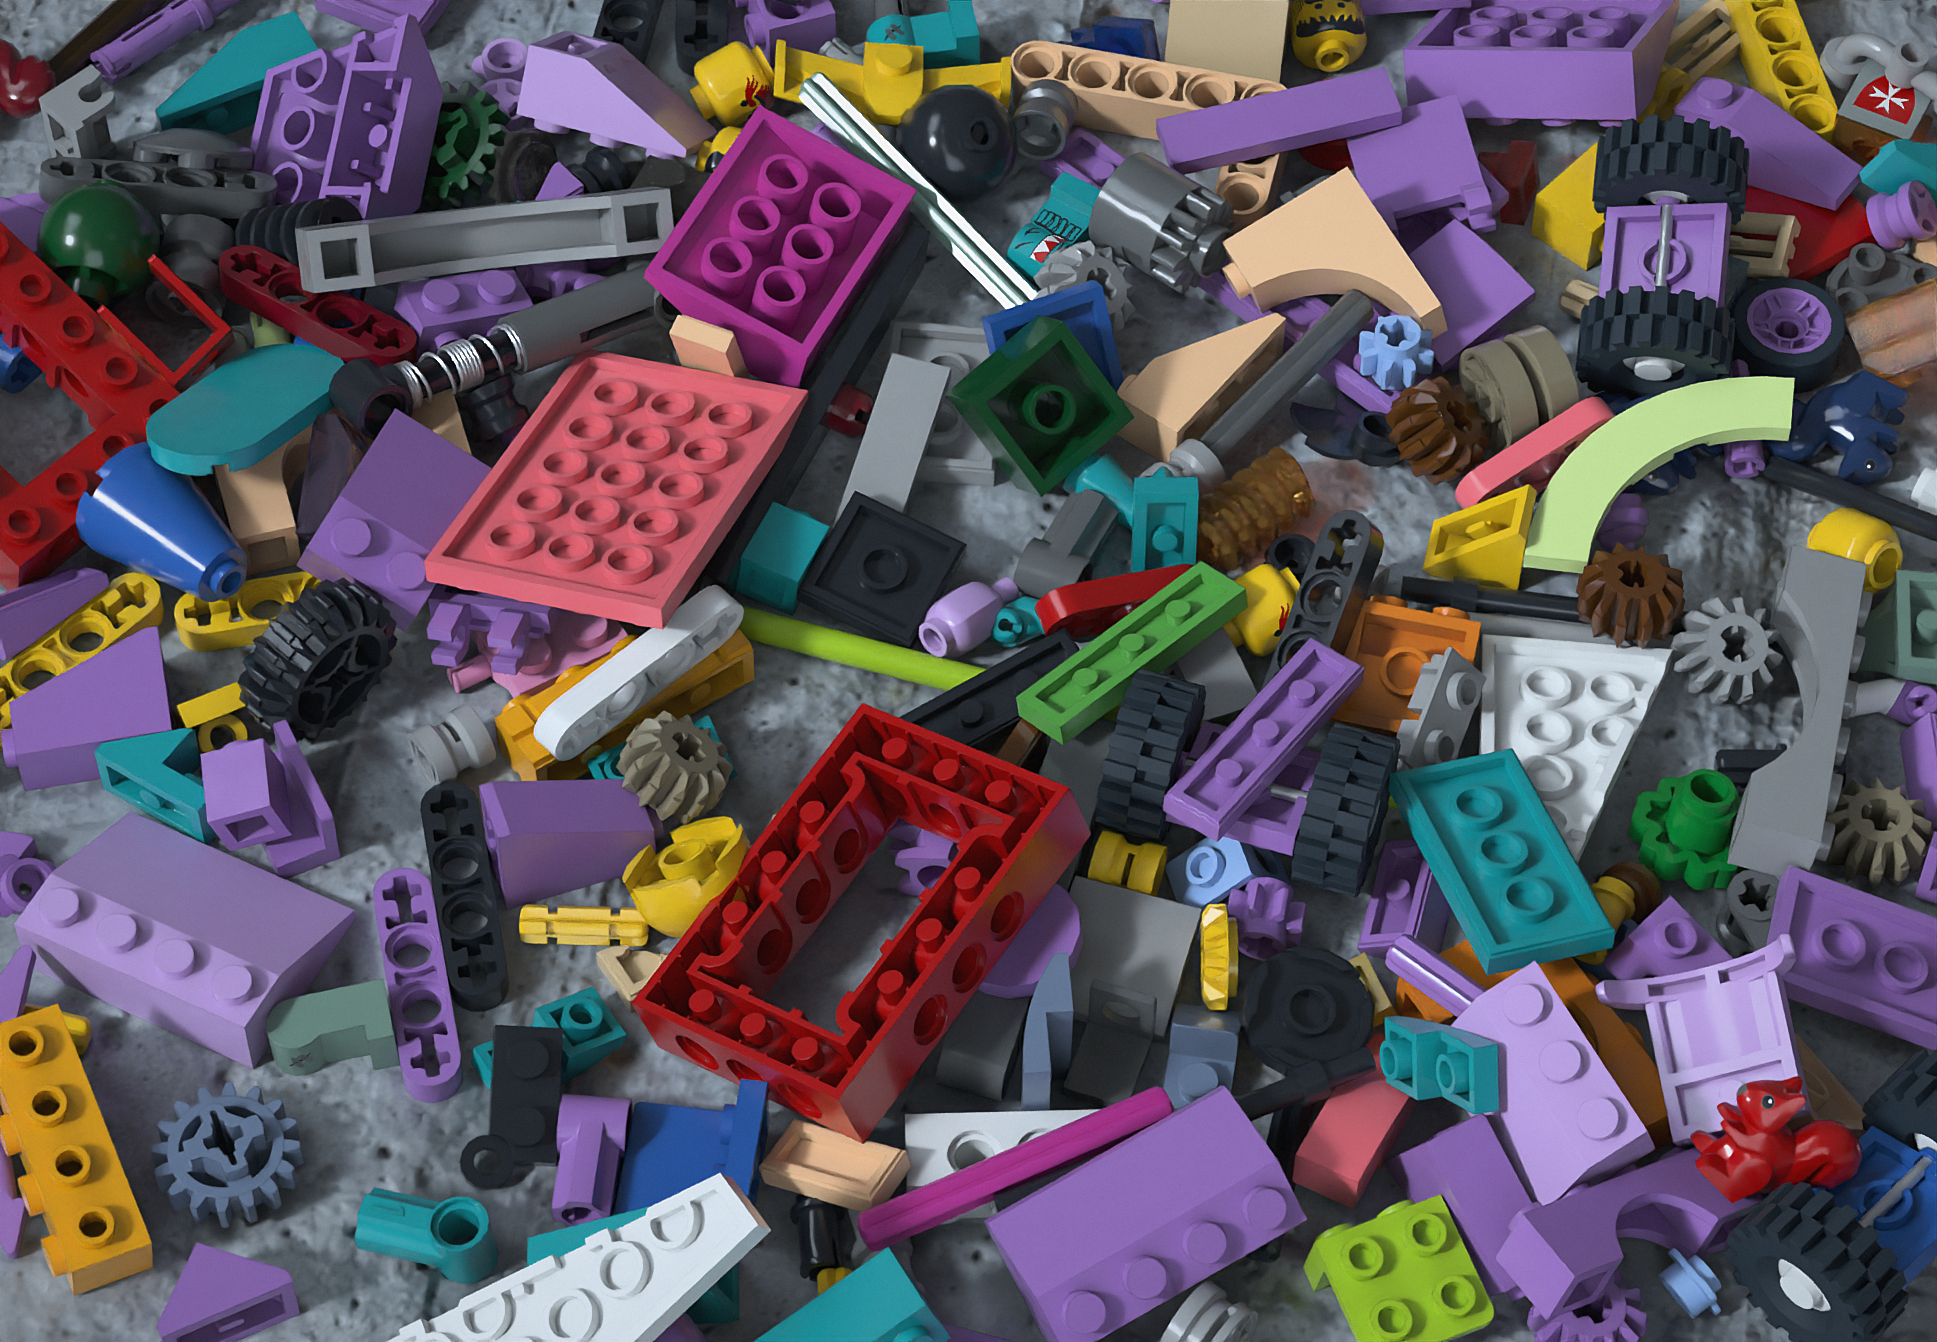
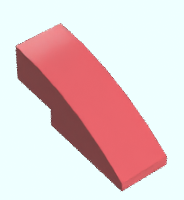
M1376 1033L1366 1044L1375 1060L1376 1071L1335 1087L1295 1155L1292 1178L1295 1183L1352 1209H1355L1376 1168L1381 1170L1384 1161H1386L1418 1102L1416 1099L1386 1083V1077L1382 1071L1379 1057L1380 1046L1385 1041V1036Z

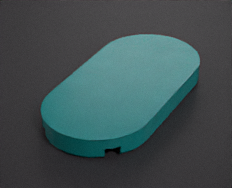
M273 344L245 351L174 398L149 418L146 424V434L151 456L162 467L186 475L203 476L213 474L212 465L228 463L229 472L249 468L263 460L334 408L329 399V385L334 374L344 365V362L341 358L312 345Z

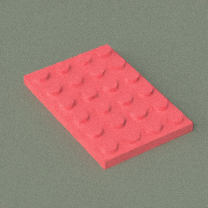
M591 349L578 353L424 560L427 581L454 586L462 590H473L512 598L521 602H531L570 610L579 614H589L633 623L637 626L663 630L782 453L801 410L809 398L808 390Z

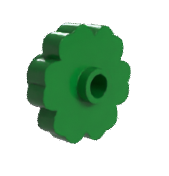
M1698 769L1680 778H1662L1656 792L1645 791L1640 793L1627 831L1628 836L1632 840L1641 844L1638 851V860L1643 865L1652 869L1659 878L1673 881L1683 877L1691 888L1700 891L1708 890L1712 887L1717 889L1728 888L1736 873L1739 874L1742 871L1751 870L1727 863L1734 821L1742 797L1736 792L1733 782L1726 775L1718 771Z

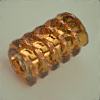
M1274 446L1268 452V455H1261L1250 464V468H1242L1232 477V480L1222 482L1214 489L1213 493L1205 494L1199 499L1196 559L1198 561H1202L1209 566H1213L1217 561L1227 570L1234 571L1243 563L1242 554L1253 558L1261 551V542L1271 544L1279 537V529L1291 531L1298 524V516L1308 519L1316 512V502L1309 482L1301 466L1286 450Z

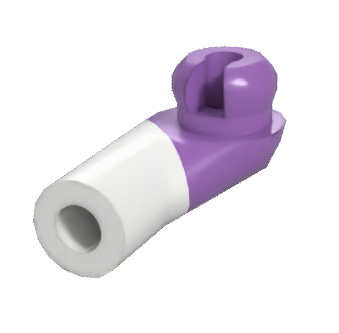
M1896 677L1859 683L1850 717L1879 712L1911 726L1928 712L1937 714V691L1927 685H1919L1912 680Z

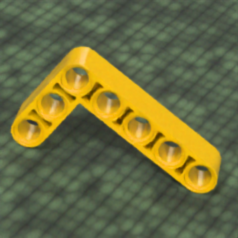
M1722 0L1726 3L1731 16L1729 23L1730 34L1732 36L1737 32L1741 42L1738 55L1751 89L1758 91L1832 145L1839 121L1838 108L1795 0Z

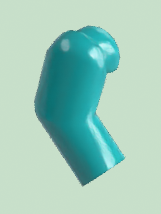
M1024 596L1004 605V608L1000 609L996 615L991 630V639L1000 646L1014 647L1041 634H1045L1035 612V605L1039 599Z

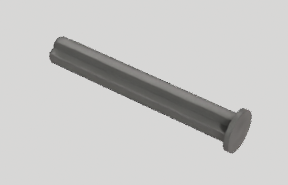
M1356 289L1347 291L1197 441L1207 446L1223 467L1373 318L1372 301Z

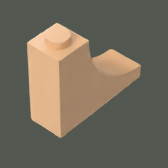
M1348 167L1222 242L1230 263L1222 268L1228 283L1240 300L1250 295L1261 313L1281 303L1304 296L1319 294L1344 295L1347 291L1356 289L1371 301L1379 303L1399 315L1411 316V319L1419 325L1421 331H1432V339L1448 330L1442 305Z

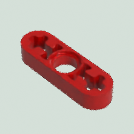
M1180 564L1065 585L1044 595L1036 603L1035 612L1046 637L1066 627L1073 639L1102 634L1192 568L1194 564Z

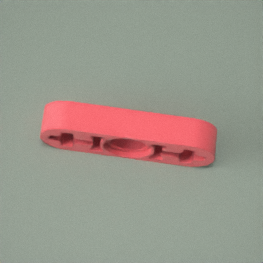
M1590 397L1578 402L1469 472L1456 488V501L1462 509H1465L1528 484L1537 491V494L1547 488L1550 480L1567 457L1590 434L1615 417L1616 414L1600 397Z

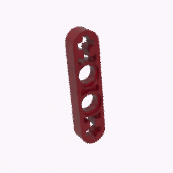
M254 245L235 246L226 250L220 256L219 287L224 296L331 355L341 358L344 362L348 363L358 358L374 360L379 366L388 363L397 364L405 360L411 364L417 362V336L414 330L403 322L343 290L311 293L302 290L300 268L261 247ZM293 295L302 296L308 300L289 303L281 301L280 298ZM335 321H349L354 323L355 326L333 328L326 324Z

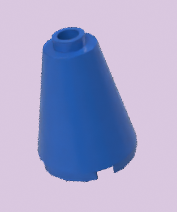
M141 442L124 448L106 461L96 474L104 480L98 486L93 496L84 491L78 503L75 521L80 539L88 544L92 550L206 602H215L222 598H228L241 588L246 578L247 555L190 475L168 470L156 463L151 456V450L147 442Z

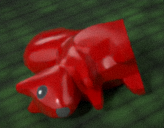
M1794 1076L1785 1080H1756L1743 1084L1736 1093L1738 1106L1727 1102H1722L1717 1106V1110L1724 1119L1720 1122V1125L1726 1135L1718 1139L1702 1130H1696L1690 1135L1691 1141L1701 1154L1695 1161L1697 1169L1731 1203L1754 1193H1771L1776 1187L1779 1188L1783 1183L1791 1182L1793 1186L1799 1182L1810 1184L1812 1189L1820 1187L1833 1189L1844 1181H1849L1858 1172L1863 1157L1862 1146L1857 1136L1843 1123L1830 1119L1813 1120L1793 1131L1786 1125L1807 1101V1097L1800 1093L1803 1085L1800 1077Z

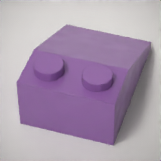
M395 408L307 545L296 566L321 581L328 579L334 582L344 577L352 584H358L364 590L368 588L383 601L382 605L390 611V616L397 622L396 627L406 632L437 584L427 581L424 560L492 468Z

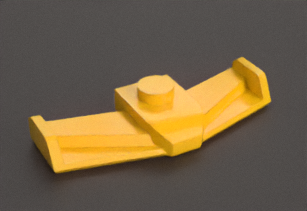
M776 40L773 93L775 98L804 104L798 95L801 84L816 72H821L875 125L899 126L903 113L911 108L920 96L943 85L972 84L991 92L1009 111L1011 56L1001 57L1000 63L923 70V46L865 42L863 65L786 47V41Z

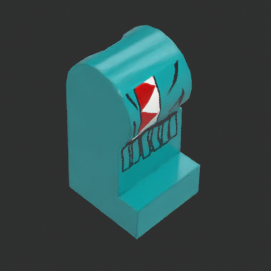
M1065 171L1051 185V197L1032 217L1031 223L1024 225L1018 231L1006 254V258L1028 281L1037 285L1033 277L1039 272L1040 268L1045 266V260L1049 258L1051 253L1062 247L1068 248L1078 242L1091 240L1089 236V221L1101 189Z

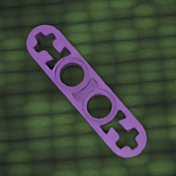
M396 868L387 871L378 878L373 887V902L402 1077L407 1092L415 1099L425 1103H438L449 1099L459 1090L463 1082V1066L433 892L428 878L420 871L412 868ZM409 894L414 922L401 924L398 904L396 903L397 895ZM409 945H421L431 951L428 961L417 967L402 966L394 958L398 951ZM419 1000H429L441 1007L439 1015L427 1023L411 1022L404 1016V1012L408 1006ZM435 1043L440 1075L427 1077L424 1070L422 1046H429Z

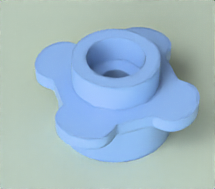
M1671 1249L1668 1254L1674 1263L1658 1275L1665 1289L1692 1319L1707 1308L1715 1316L1718 1315L1721 1309L1716 1303L1718 1298L1715 1292L1722 1288L1717 1277L1697 1255L1686 1261L1677 1249Z

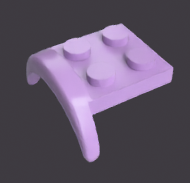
M1780 934L1774 942L1755 952L1713 966L1654 978L1605 980L1596 985L1597 997L1604 1005L1627 1010H1646L1673 1142L1678 1146L1683 1147L1694 1144L1690 1139V1135L1696 1130H1702L1716 1138L1726 1135L1720 1125V1122L1724 1119L1717 1110V1106L1722 1102L1738 1106L1736 1101L1737 1090L1743 1084L1751 1081L1785 1080L1794 1076L1800 1077L1803 1081L1800 1093L1807 1097V1101L1791 1119L1812 1114L1782 977L1796 962V953L1791 935Z

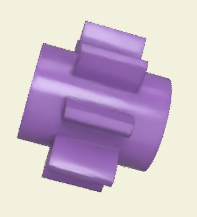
M1259 877L1250 880L1246 884L1245 892L1236 889L1231 890L1227 916L1236 917L1238 950L1255 959L1266 960L1275 954L1283 953L1285 945L1290 947L1300 945L1307 904L1293 902L1295 893L1290 885L1279 879Z

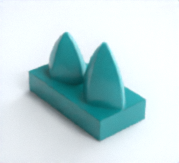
M1161 466L1152 477H1134L1131 573L1180 564L1196 565L1199 502L1198 477H1176L1165 466Z

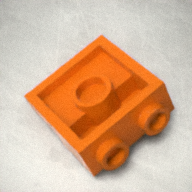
M1372 595L1370 601H1364L1344 655L1365 667L1363 682L1332 715L1330 725L1334 726V723L1338 722L1396 738L1403 719L1419 720L1421 714H1414L1407 707L1418 682L1422 664L1430 663L1432 656L1435 654L1444 656L1446 648L1452 647L1474 666L1482 622L1470 620L1468 613L1455 608L1435 607L1431 613L1407 608V602L1397 597Z

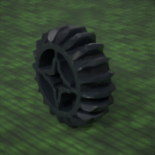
M343 577L334 582L326 579L320 582L315 590L307 587L302 590L299 599L294 603L285 602L283 611L275 619H268L269 626L263 635L254 638L253 642L256 647L242 662L246 670L240 675L237 682L242 688L239 700L247 707L246 710L254 717V721L267 733L272 732L274 734L273 724L286 720L296 742L304 738L314 740L324 728H334L339 720L345 716H350L353 709L360 702H367L366 695L373 686L380 684L382 681L379 676L381 671L391 664L392 657L389 652L395 648L398 640L394 635L397 622L390 616V611L382 605L383 601L368 588L364 590L358 584H352Z

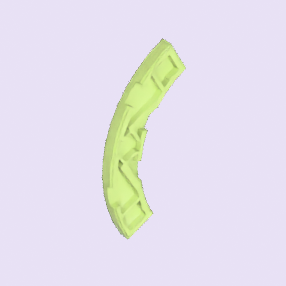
M1756 376L1700 382L1670 390L1647 399L1610 419L1590 434L1567 457L1550 480L1538 503L1529 528L1523 567L1583 573L1584 566L1588 565L1589 554L1596 534L1619 494L1629 484L1634 485L1652 470L1672 460L1674 453L1701 443L1712 446L1744 440L1788 441L1791 430L1795 378Z

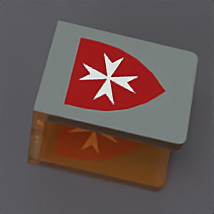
M1868 57L1836 114L1830 144L1864 168L1879 154V150L1884 145L1893 140L1910 139L1913 142L1923 143L1933 122V118L1926 115L1933 100L1914 87L1905 89L1894 86L1885 76V67ZM1926 65V67L1937 74V68Z

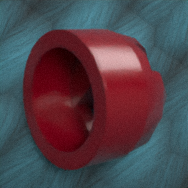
M847 383L835 402L828 428L849 437L864 435L867 424L860 420L864 411L872 413L875 404L872 396L864 390Z

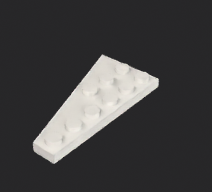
M1482 634L1479 652V671L1487 679L1479 700V755L1513 748L1574 859L1578 863L1670 668L1673 649L1649 647L1641 649L1637 646L1624 645L1616 648V645Z
M719 1173L647 1208L645 1216L615 1231L606 1228L585 1238L586 1245L561 1257L551 1255L460 1299L458 1307L430 1321L419 1319L399 1329L400 1335L387 1342H653L761 1241L771 1229L735 1180Z

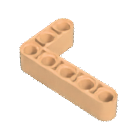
M1047 41L1023 43L1015 49L1011 56L1012 102L1016 110L1018 109L1021 96L1029 84L1040 79H1052L1065 84L1073 91L1078 101V113L1073 122L1074 126L1158 141L1156 119L1287 89L1284 85L1270 80ZM1289 151L1221 166L1215 186V194L1226 199L1228 203L1235 207L1232 215L1229 217L1234 222V227L1231 230L1233 235L1273 212Z

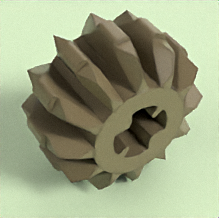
M663 711L656 718H645L641 725L638 724L626 739L627 744L620 753V760L616 768L625 776L622 789L635 793L640 798L638 808L650 806L656 810L661 821L673 815L679 822L685 825L694 817H704L708 810L714 809L723 796L722 791L729 782V775L733 767L724 759L727 747L724 744L712 741L709 737L711 728L701 730L694 726L688 714L677 720L672 714Z
M1877 776L1870 782L1867 789L1852 779L1848 786L1844 788L1843 794L1839 795L1834 812H1826L1825 821L1835 823L1834 837L1826 862L1827 865H1845L1843 873L1846 883L1857 875L1867 877L1872 890H1874L1881 883L1884 876L1899 886L1907 878L1908 871L1917 872L1919 867L1924 864L1928 852L1926 846H1929L1933 834L1932 822L1924 818L1926 813L1924 800H1906L1907 791L1905 783L1894 790L1883 787L1879 776Z

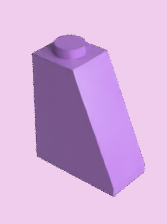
M157 626L144 628L9 702L12 728L1 730L2 749L6 767L19 768L25 791L100 779L94 752L102 743L175 730L166 664Z
M624 779L489 782L479 785L488 858L506 909H512L623 876L626 866L642 849L651 844L656 853L655 840L664 838L663 824L656 810L650 806L638 808L640 798L637 794L622 789Z
M1484 1113L1477 1114L1444 1129L1384 1161L1388 1172L1408 1199H1413L1418 1203L1441 1194L1488 1297L1506 1292L1510 1301L1513 1302L1526 1296L1495 1257L1511 1233L1508 1230L1511 1219L1532 1202Z

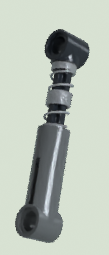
M658 252L638 254L624 272L501 317L497 322V326L492 329L490 336L484 338L481 335L474 334L468 340L460 339L439 347L436 355L430 352L423 353L418 363L411 364L405 360L397 364L388 363L379 366L371 359H353L342 365L334 374L329 385V399L332 406L363 435L375 441L395 408L411 417L413 409L421 407L423 399L432 403L433 395L442 391L449 390L452 394H456V391L461 392L482 384L485 375L492 372L503 376L504 368L508 366L515 373L523 375L657 323L671 329L677 315L682 316V313L644 278L645 270Z

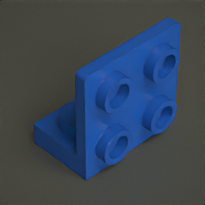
M741 1079L736 1105L725 1103L723 1111L637 1102L634 1106L614 1215L653 1206L719 1173L733 1178L755 1207L761 1177L758 1167L764 1160L770 1125L768 1082Z

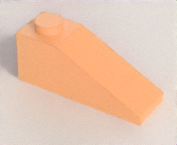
M1273 313L1154 358L1138 376L1135 374L1128 376L1117 391L1118 396L1135 418L1117 432L1116 435L1159 461L1167 463L1170 460V453L1187 439L1198 440L1282 357L1286 318L1278 313Z

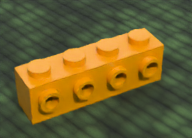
M58 1003L0 1023V1106L4 1115L0 1116V1141L6 1155L9 1157L19 1153L27 1175L17 1178L18 1185L30 1217L42 1214L50 1236L41 1238V1244L53 1277L66 1275L73 1296L153 1268L151 1239Z

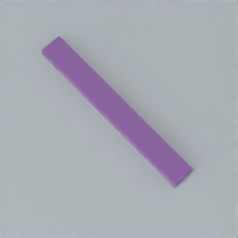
M1080 126L1068 135L1062 152L1054 158L1040 160V172L1055 182L1065 171L1102 189L1110 175L1126 158ZM1228 257L1213 276L1206 279L1201 277L1198 285L1199 288L1247 323L1273 313H1278L1285 317L1283 349L1286 351L1332 307L1317 295L1289 300L1261 313L1250 295L1240 300L1228 283L1222 271L1223 267L1230 264ZM1361 329L1317 374L1368 411H1378L1387 414L1392 410V402L1399 398L1400 393L1405 389L1383 390L1374 381L1372 374L1361 375L1359 340L1361 331H1365ZM1418 372L1415 383L1419 384L1425 379L1432 380V378Z

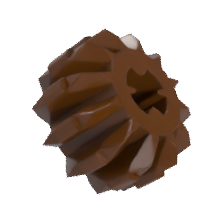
M1442 376L1433 380L1425 379L1421 383H1414L1400 393V397L1392 402V410L1385 415L1387 424L1393 430L1388 438L1389 441L1397 445L1401 452L1399 459H1406L1411 465L1412 473L1416 477L1424 475L1427 481L1434 486L1444 481L1449 483L1456 478L1461 479L1476 468L1478 463L1484 460L1483 452L1490 447L1489 439L1483 432L1487 423L1475 411L1476 403H1470L1465 398L1463 388L1460 385L1451 387L1450 383Z
M1619 542L1611 553L1596 550L1593 559L1589 561L1588 566H1584L1583 573L1578 578L1576 593L1578 594L1577 609L1579 611V620L1591 624L1593 638L1606 635L1612 636L1616 648L1624 640L1633 641L1641 649L1645 648L1651 638L1665 641L1668 633L1672 631L1674 625H1677L1678 618H1681L1683 614L1685 598H1683L1684 583L1682 571L1670 568L1668 554L1657 556L1647 554L1645 544L1637 551H1629Z

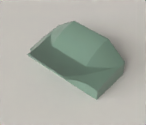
M1897 569L1894 582L1887 597L1868 613L1863 629L1858 628V635L1865 637L1864 650L1858 671L1888 673L1896 678L1937 685V573Z

